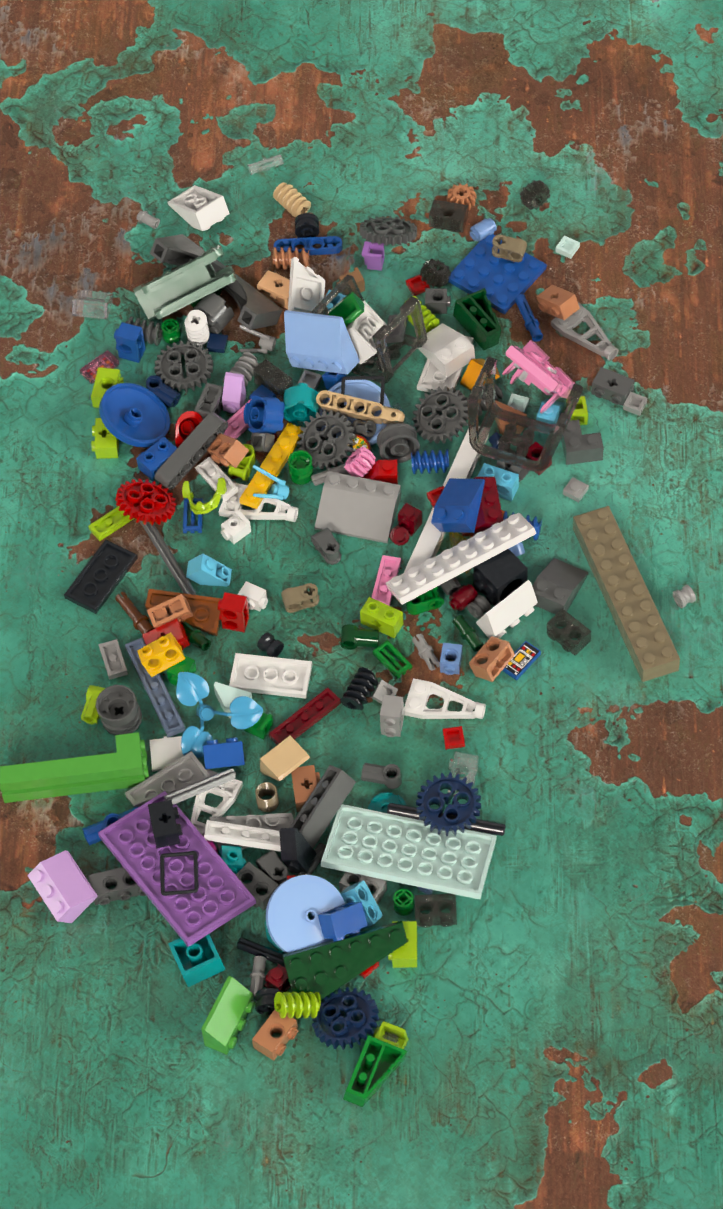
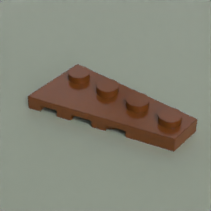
M149 589L145 604L147 610L182 594L187 599L194 616L181 621V623L185 621L193 628L217 637L220 625L218 602L222 598Z

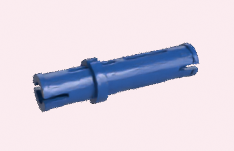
M524 294L516 296L515 302L525 321L526 330L530 332L534 342L542 340L543 334L539 328V322L535 319Z

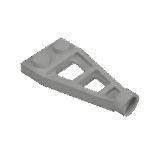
M578 303L580 309L567 319L562 320L556 317L551 321V326L562 336L605 357L609 361L613 360L619 352L611 344L591 313L580 303ZM585 322L590 330L583 335L572 330L580 323ZM595 334L602 340L596 345L588 341Z

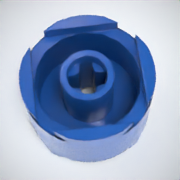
M252 396L250 398L252 400L250 403H246L244 408V422L249 426L247 429L253 433L269 434L281 431L284 425V402L276 397Z

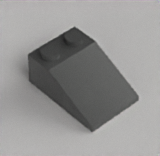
M554 558L538 575L532 585L538 601L535 606L564 618L589 572Z

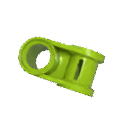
M243 444L249 450L246 454L249 456L244 457L236 468L229 466L228 476H237L242 478L243 481H247L253 465L256 463L253 446Z

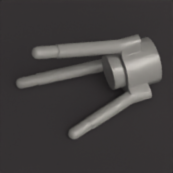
M244 325L239 326L242 330L260 337L259 346L262 347V349H240V352L267 354L268 350H274L276 337L265 335L255 330H249Z

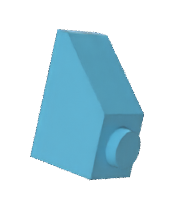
M545 399L542 401L536 416V429L554 434L564 403L555 401L541 414L542 406L549 400Z

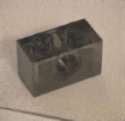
M433 200L429 213V227L463 233L468 219V205Z

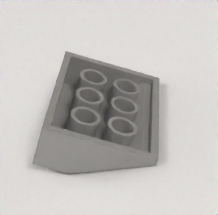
M328 471L320 499L315 530L322 531L325 528H329L332 533L388 544L389 535L401 500V485Z

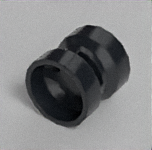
M267 632L261 636L257 647L262 651H266L269 657H277L282 652L284 643L280 640H275L274 636Z

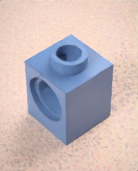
M443 643L440 658L441 673L459 675L463 655L462 645Z

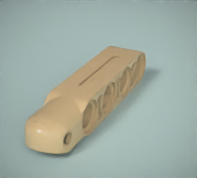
M327 390L320 391L316 396L318 405L326 412L333 410L335 414L340 412L347 417L363 421L370 420L376 424L403 423L405 419V414L402 411L382 406V404ZM330 398L328 403L322 404L324 399ZM347 402L344 408H340L341 403ZM360 406H364L362 412H357ZM376 411H382L379 416H374Z

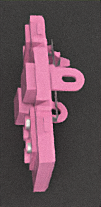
M530 340L522 349L511 345L506 351V356L513 362L504 370L502 375L509 374L515 367L518 368L512 376L510 384H513L518 378L528 386L533 383L546 395H552L542 406L541 414L558 398L563 397L571 400L578 392V389L574 387L575 383L561 368L551 365L547 361L550 357L535 342Z

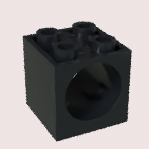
M509 549L473 567L474 588L478 592H482L488 602L494 606L523 585L528 578V568Z

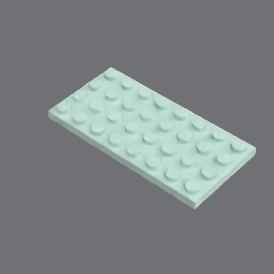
M342 804L337 811L321 860V867L481 899L497 836L464 829V833L457 830L456 836H454L452 831H449L448 836H446L445 831L438 835V829L435 828L431 832V825L424 826V821Z

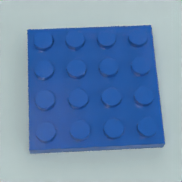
M491 234L481 240L447 276V282L468 294L485 288L487 298L491 302V307L505 315L516 303L515 297L527 291L546 270L547 264L526 252L521 262L494 257L492 255V240L496 235Z

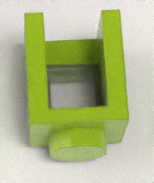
M385 1021L382 1022L380 1027L376 1028L373 1035L374 1038L404 1049L408 1042L405 1029Z

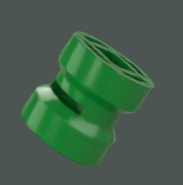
M175 319L165 320L161 325L164 341L169 344L177 343L181 338L178 321Z
M408 889L397 890L393 896L395 912L401 916L411 914L414 909L412 892Z

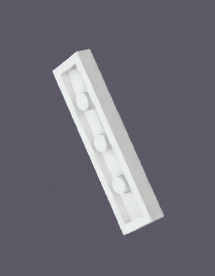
M210 820L206 822L204 838L208 841L281 852L279 831Z

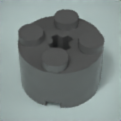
M211 293L203 297L193 310L204 312L207 317L209 331L213 334H218L232 320L234 312L231 307L227 308L224 305L226 301L220 296Z

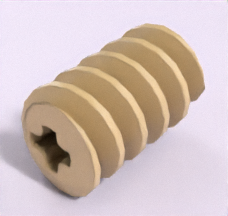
M282 182L274 190L273 198L287 209L293 217L307 213L311 207V202L302 196L296 188H293L291 184L287 185V183Z

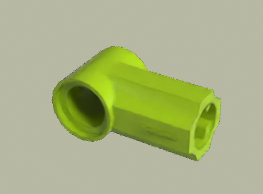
M89 685L81 720L92 725L98 723L99 715L96 709V700L99 694L106 688Z

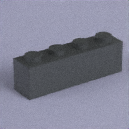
M329 765L289 828H297L310 846L314 848L347 795L351 792L356 781L343 770Z

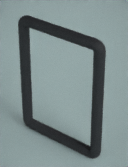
M344 376L341 382V394H345V380L381 379L380 404L383 406L385 378L384 376ZM344 402L340 405L341 408H344L346 406L344 405Z
M197 852L161 854L160 883L163 896L198 892ZM193 855L194 889L165 892L164 858Z

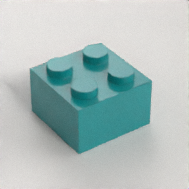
M209 934L189 947L181 938L168 943L188 987L226 970Z

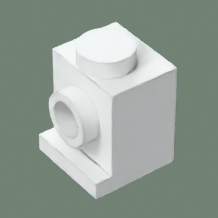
M237 510L235 515L221 524V534L226 540H230L235 544L251 532L250 521Z
M247 581L237 594L247 596L248 608L251 610L255 609L260 612L268 603L266 590Z

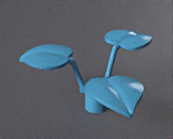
M179 672L176 686L177 698L186 706H194L199 702L196 714L200 718V730L195 726H189L182 734L181 750L183 756L192 751L197 759L204 757L202 745H206L208 740H213L210 733L203 731L204 721L211 720L214 714L231 716V725L233 727L247 729L258 722L263 714V708L253 699L239 696L230 703L231 713L213 710L211 706L204 704L201 700L209 694V686L205 679L191 672Z

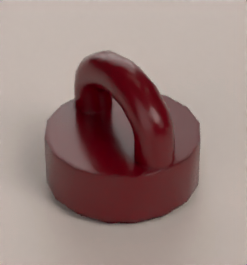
M396 526L391 530L389 538L396 545H404L409 540V532L402 526Z

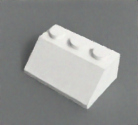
M529 580L526 581L476 622L488 638L491 636L496 638L502 637L507 633L505 629L508 626L513 628L521 622L519 618L523 614L527 617L535 610L533 607L538 601Z

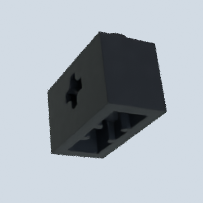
M172 800L148 804L156 849L180 844L179 836L183 835L181 824H176L179 814L177 807H173Z

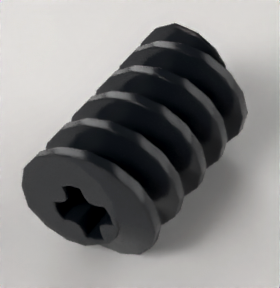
M360 667L340 702L349 709L363 710V704L368 702L366 698L371 697L370 692H373L375 690L374 686L378 685L375 674L368 668Z

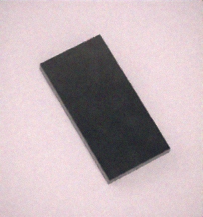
M105 539L64 594L65 599L97 614L138 559L137 554Z

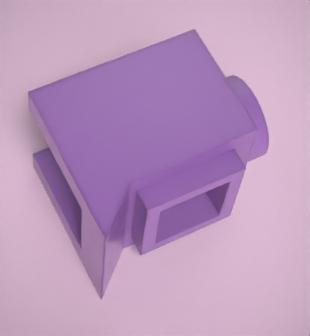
M364 241L361 255L364 257L367 269L382 271L385 259L384 244L378 245V243Z

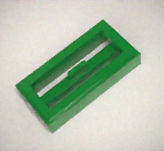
M388 640L373 650V655L397 679L400 678L401 674L404 675L407 670L410 671L412 669V664ZM387 647L391 651V653L404 665V667H402L395 660V658L392 655H390L384 648Z

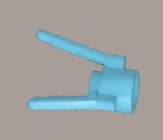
M253 465L254 469L277 482V484L272 485L271 490L267 494L254 493L253 497L286 500L289 494V486L285 485L286 481L278 479L264 469Z

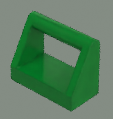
M351 291L325 315L342 317L347 327L364 312V303Z

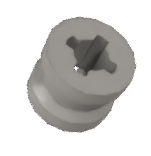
M687 584L681 590L673 591V598L680 608L686 607L687 603L696 601L692 588Z

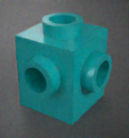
M221 845L219 856L236 875L246 865L245 858H242V849L240 846Z

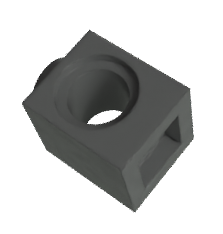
M425 288V306L431 311V314H447V307H451V296H447V289Z

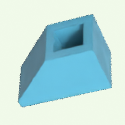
M201 554L188 561L186 577L200 585L227 587L230 585L232 569L205 554Z

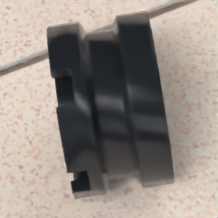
M303 213L295 218V235L298 238L318 236L319 219L316 215Z
M274 988L257 991L255 993L257 1001L255 1004L256 1012L262 1015L264 1012H267L268 1015H271L275 1010V994L277 992H284Z

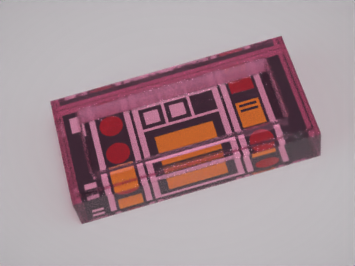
M107 350L81 368L80 374L92 384L95 382L98 367L114 369L120 363Z

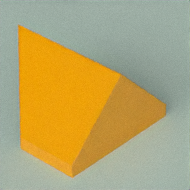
M482 358L471 359L460 384L474 392L480 386H483L485 382H492L501 376L497 367Z

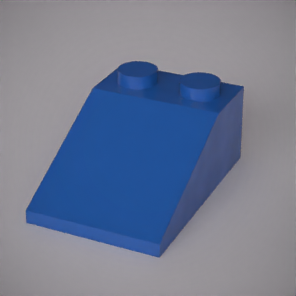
M450 478L434 506L431 523L440 532L474 533L485 480Z

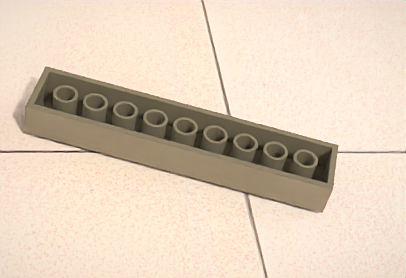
M606 506L573 516V531L642 682L679 671V655L610 507Z

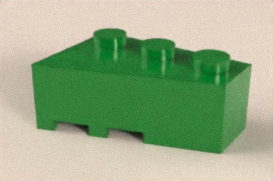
M368 1035L343 1100L363 1107L403 1062L407 1051Z

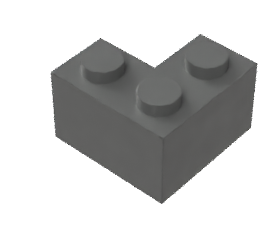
M579 420L561 422L560 437L566 465L603 460L604 447L601 432L582 435Z

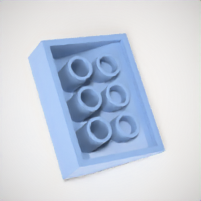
M289 310L284 312L286 354L292 367L348 375L360 362L342 317Z

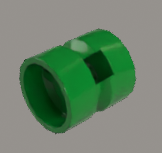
M297 450L290 454L288 466L291 481L298 485L309 483L313 475L311 455L303 450Z

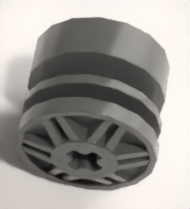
M113 685L104 689L97 697L96 709L104 729L109 734L114 736L129 734L138 729L142 722V712L136 696L130 688L124 685Z

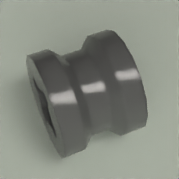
M478 595L475 597L474 602L467 605V609L473 617L480 619L484 616L485 612L491 610V605L486 598Z

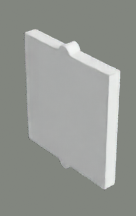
M165 736L161 739L149 740L152 772L161 771L183 757L181 750L182 736L169 738Z

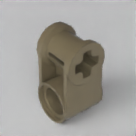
M496 235L492 240V255L494 257L513 262H521L527 248V243L523 239Z
M312 583L287 588L281 592L284 607L288 613L314 607L319 603L318 588Z

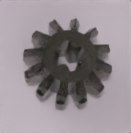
M533 180L532 183H527V186L523 187V191L520 192L521 202L530 210H537L540 206L543 207V204L547 203V199L550 198V190L541 180Z
M434 259L426 261L420 271L421 280L425 281L426 285H431L432 288L435 286L439 289L441 286L445 287L451 276L449 266H446L445 262H440L439 259L437 261Z

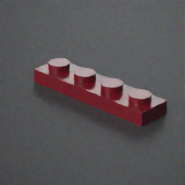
M327 687L269 733V738L276 745L289 736L295 740L341 704L340 698Z

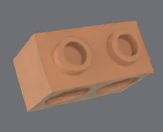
M219 433L207 449L212 455L210 458L214 462L221 463L225 467L232 466L234 468L239 465L249 451L237 439Z
M182 594L147 610L154 628L160 627L176 618L181 622L194 616L187 599Z
M491 636L472 658L469 665L476 677L493 682L515 654L509 642Z

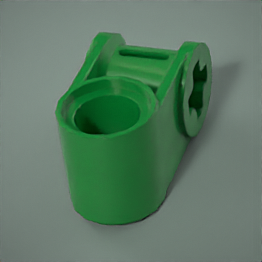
M435 587L406 602V609L411 615H418L440 608L444 604V599L440 597L438 587Z

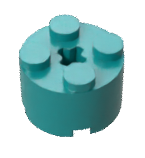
M299 383L297 386L286 389L283 398L285 404L284 418L297 424V421H303V424H305L304 421L310 423L309 416L316 418V412H319L320 406L316 401V396L319 392L308 387L306 383Z

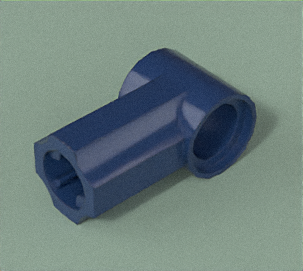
M153 375L147 378L146 389L153 392L164 404L171 408L178 404L181 398L180 393L162 383V379L158 376Z

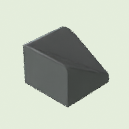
M252 432L251 445L254 451L269 453L274 445L275 435Z

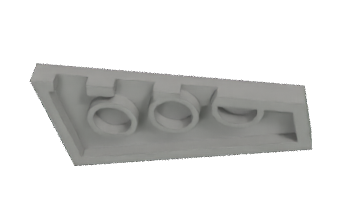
M191 751L125 792V795L134 808L140 807L164 791L170 794L211 776Z
M292 813L209 817L210 821L280 831L281 828H289L294 821ZM216 842L219 852L221 845L240 846L242 850L249 848L247 846Z

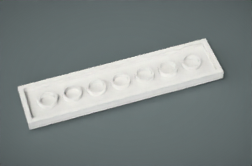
M520 513L513 514L501 523H495L485 531L478 532L468 540L461 541L458 545L444 550L441 554L427 559L424 563L410 568L399 576L393 577L390 581L386 582L387 588L403 605L535 535V528Z

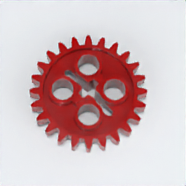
M140 478L138 482L132 479L131 483L125 481V485L121 484L115 501H117L116 506H119V511H124V516L130 515V520L135 518L136 523L143 521V524L146 525L149 522L152 526L154 522L160 525L161 521L166 523L167 519L170 520L174 515L177 503H175L176 498L172 497L173 493H167L168 488L162 489V484L157 486L155 481L149 483V480L146 479L143 482Z

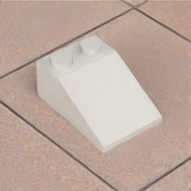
M196 185L168 201V205L193 228L201 231L208 230L211 225L222 221L224 217L230 214L222 195Z
M363 301L364 312L346 327L360 360V365L377 353L387 324L365 301Z
M443 323L413 342L446 378L467 365L471 359H475L474 345L463 334Z

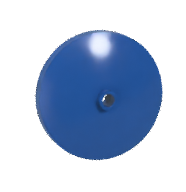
M120 383L110 387L101 398L99 404L101 420L108 431L120 441L135 447H151L153 443L166 436L170 428L168 410L159 397L150 390L132 383Z

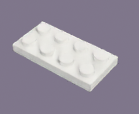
M465 336L472 344L474 343L473 337ZM427 359L417 384V390L431 393V389L437 392L438 387L442 390L445 386L449 390L452 387L456 389L464 367L446 378Z
M235 653L229 686L251 693L306 699L312 661Z

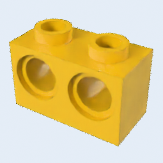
M171 632L137 650L142 665L151 677L185 659L180 644Z

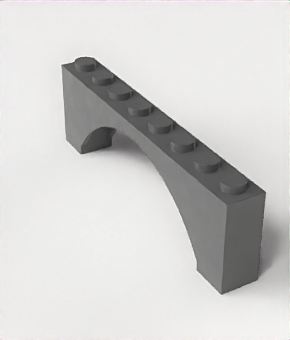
M180 234L156 238L150 254L161 263L178 266L189 262L190 259L201 256L205 250L185 235ZM218 260L211 263L215 272L226 267ZM235 274L236 280L223 287V289L234 298L240 308L241 313L237 321L249 330L277 325L283 309Z

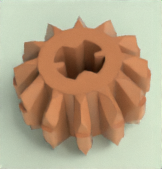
M461 183L458 186L453 185L452 189L448 190L447 195L450 209L455 208L456 212L458 210L464 212L465 209L470 211L471 207L475 206L476 192L473 186L469 187L467 183L465 185H461Z

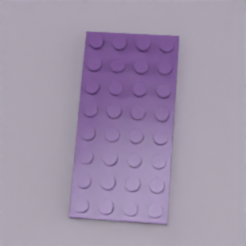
M164 791L98 832V835L189 947L256 904V899L176 804L173 805V807H177L179 814L176 824H181L183 835L179 836L180 844L156 849L148 804L164 801V796L167 795ZM197 852L198 892L163 896L160 883L161 854ZM193 855L164 858L165 892L194 889Z

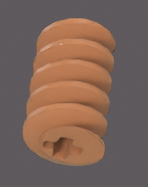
M274 247L273 267L275 265L276 269L279 270L282 265L283 269L287 270L289 265L291 269V259L293 257H297L299 259L298 262L303 266L309 267V251L306 253L305 248H302L301 253H299L298 248L295 247L294 252H292L290 247H288L287 252H284L283 247H281L280 252H277L276 247Z

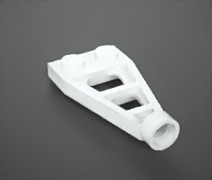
M234 483L238 487L239 492L225 502L222 501L219 509V516L230 518L239 510L248 520H286L295 522L298 516L297 507L290 506L279 499L264 498L257 509L243 510V504H240V497L248 485ZM264 503L275 505V511L262 512Z
M413 678L404 706V715L420 719H483L486 704L474 702L433 682ZM434 694L443 698V707L440 709L427 708L429 696ZM456 701L462 703V711L447 710L449 702Z
M206 769L210 776L218 774L217 772ZM234 779L196 795L191 823L202 836L205 834L206 824L197 821L200 812L204 811L212 814V817H222L236 801L243 787L242 781ZM207 793L223 797V801L215 808L205 805Z

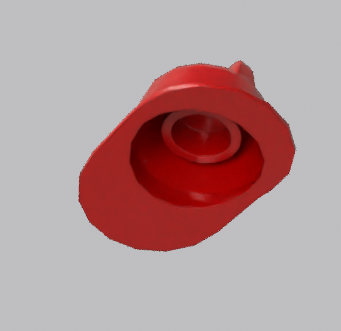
M186 411L176 421L175 444L177 448L202 422L203 418L199 413Z

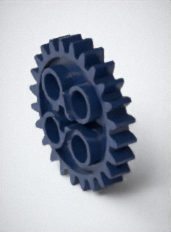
M449 772L448 777L441 773L440 779L434 775L433 782L427 779V787L421 786L422 792L417 793L419 798L416 800V805L419 806L417 807V813H421L419 820L425 819L424 826L431 825V832L436 828L438 829V835L445 831L446 836H448L449 831H452L454 836H456L457 830L464 833L465 826L471 829V822L476 823L477 818L475 816H480L478 809H481V803H479L481 796L477 795L478 788L472 789L473 782L467 784V777L460 780L459 774L452 778L451 772ZM448 789L451 792L444 794L441 790ZM465 799L467 803L460 804L458 800ZM436 804L439 806V808L432 809L430 808V806ZM455 815L457 818L450 820L447 816Z
M347 987L345 992H342L339 988L338 994L332 992L330 998L325 997V1002H321L317 1017L312 1019L314 1022L312 1026L320 1042H325L327 1047L332 1044L333 1048L337 1049L341 1045L342 1050H344L346 1045L349 1044L352 1049L353 1043L356 1042L358 1045H361V1039L367 1040V1034H374L372 1028L378 1027L376 1021L379 1020V1010L375 1000L371 998L370 994L366 995L364 990L358 992L355 987L350 992L349 987Z

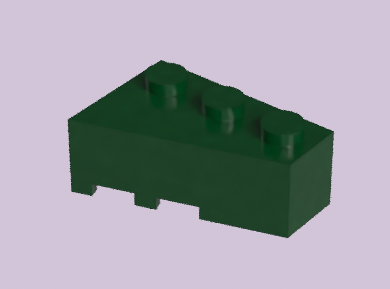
M483 288L456 300L453 316L474 338L483 350L498 345L501 327L495 313L492 311L491 302L486 295V289Z

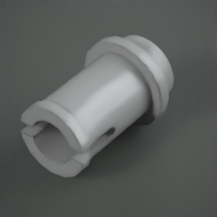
M145 210L140 211L137 215V220L140 224L144 223L153 229H156L160 224V219L149 215Z

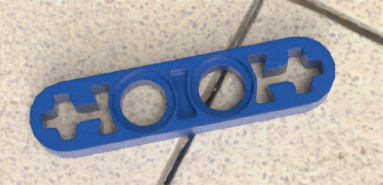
M338 236L278 239L274 243L277 252H280V247H283L284 252H287L289 246L292 248L291 251L294 252L296 245H303L306 253L309 251L310 255L338 254L343 249L342 239ZM314 244L322 245L320 248L312 247Z

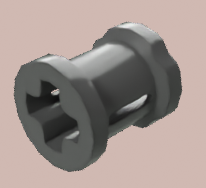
M358 419L352 423V427L355 428L353 434H363L366 437H372L376 432V424L373 421L363 422Z

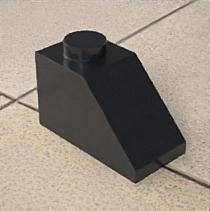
M281 828L279 831L281 860L291 873H307L317 853L297 828Z

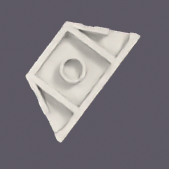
M293 257L290 269L288 310L316 314L324 300L325 279L315 274L310 267L303 266L298 262L299 259L297 257Z

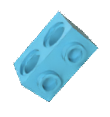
M486 463L483 464L477 476L495 477L499 497L509 501L513 500L519 488V474Z
M364 880L348 886L340 893L345 903L362 902L368 926L360 930L374 925L383 916Z

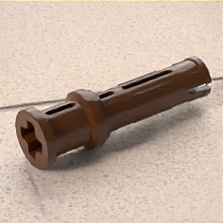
M121 592L123 597L118 594L115 600L131 618L134 628L141 632L143 638V634L155 628L150 624L149 618L140 613L127 594Z

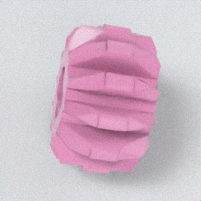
M364 446L357 448L348 457V460L345 461L344 468L351 476L363 477L372 469L376 457Z

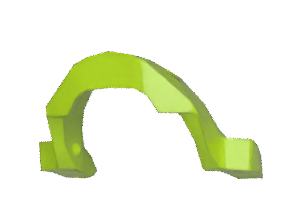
M218 478L217 490L213 498L207 503L198 501L197 504H194V494L191 492L189 481H184L182 487L183 498L189 500L190 510L194 514H206L218 507L221 496L227 492L225 479Z

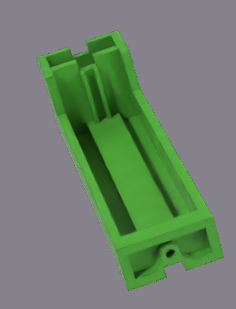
M139 732L115 735L116 753L0 766V790L4 803L133 788L145 781L146 778H149L145 740L140 739Z

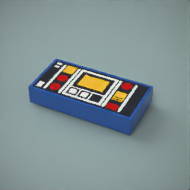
M525 641L502 671L518 680L541 655V651Z

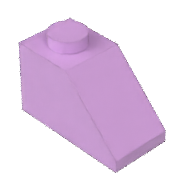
M226 372L222 395L223 411L236 413L244 406L246 399L244 375Z

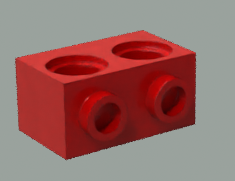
M224 592L223 599H219L218 602L219 620L222 621V628L245 633L250 617L247 596Z

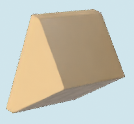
M289 736L260 758V771L268 777L281 781L307 761L310 756Z

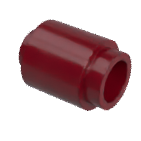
M470 584L463 585L449 596L450 606L454 610H464L469 603L475 601V597L478 596L477 591Z

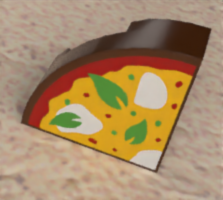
M355 434L357 438L353 439L356 443L353 446V451L355 452L357 448L364 446L372 452V447L368 440L361 435Z

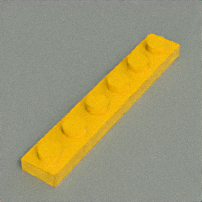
M290 423L286 425L260 468L275 477L279 475L290 454L293 453L298 445L297 442L301 440L298 434H303V431L299 426ZM257 471L241 495L240 504L257 509L264 498L253 497V494H267L274 480Z

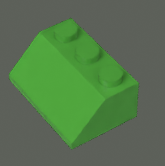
M228 976L201 1028L204 1045L226 1055L230 1049H234L237 1043V1035L239 1031L242 1032L245 1028V1019L248 1013L251 1014L255 1007L253 993L231 976Z

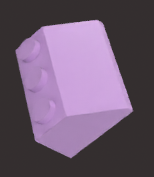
M67 850L40 862L27 875L57 922L72 923L98 897Z

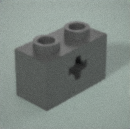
M601 367L592 382L591 394L598 398L609 400L616 405L623 406L630 392L634 391L635 380Z

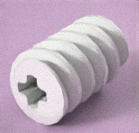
M200 310L190 311L184 322L188 341H190L191 345L194 342H197V346L204 345L210 336L207 317Z

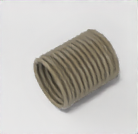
M270 782L259 784L255 790L258 808L263 812L274 811L279 804L276 786ZM265 795L273 796L270 799H261Z

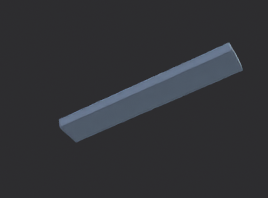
M143 638L125 644V648L169 738L184 732L186 729L160 673L151 677L142 665L137 650L143 648L146 644Z

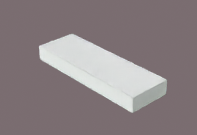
M210 457L195 467L196 471L215 492L217 490L218 478L225 479L227 492L221 496L224 502L239 492L238 487Z

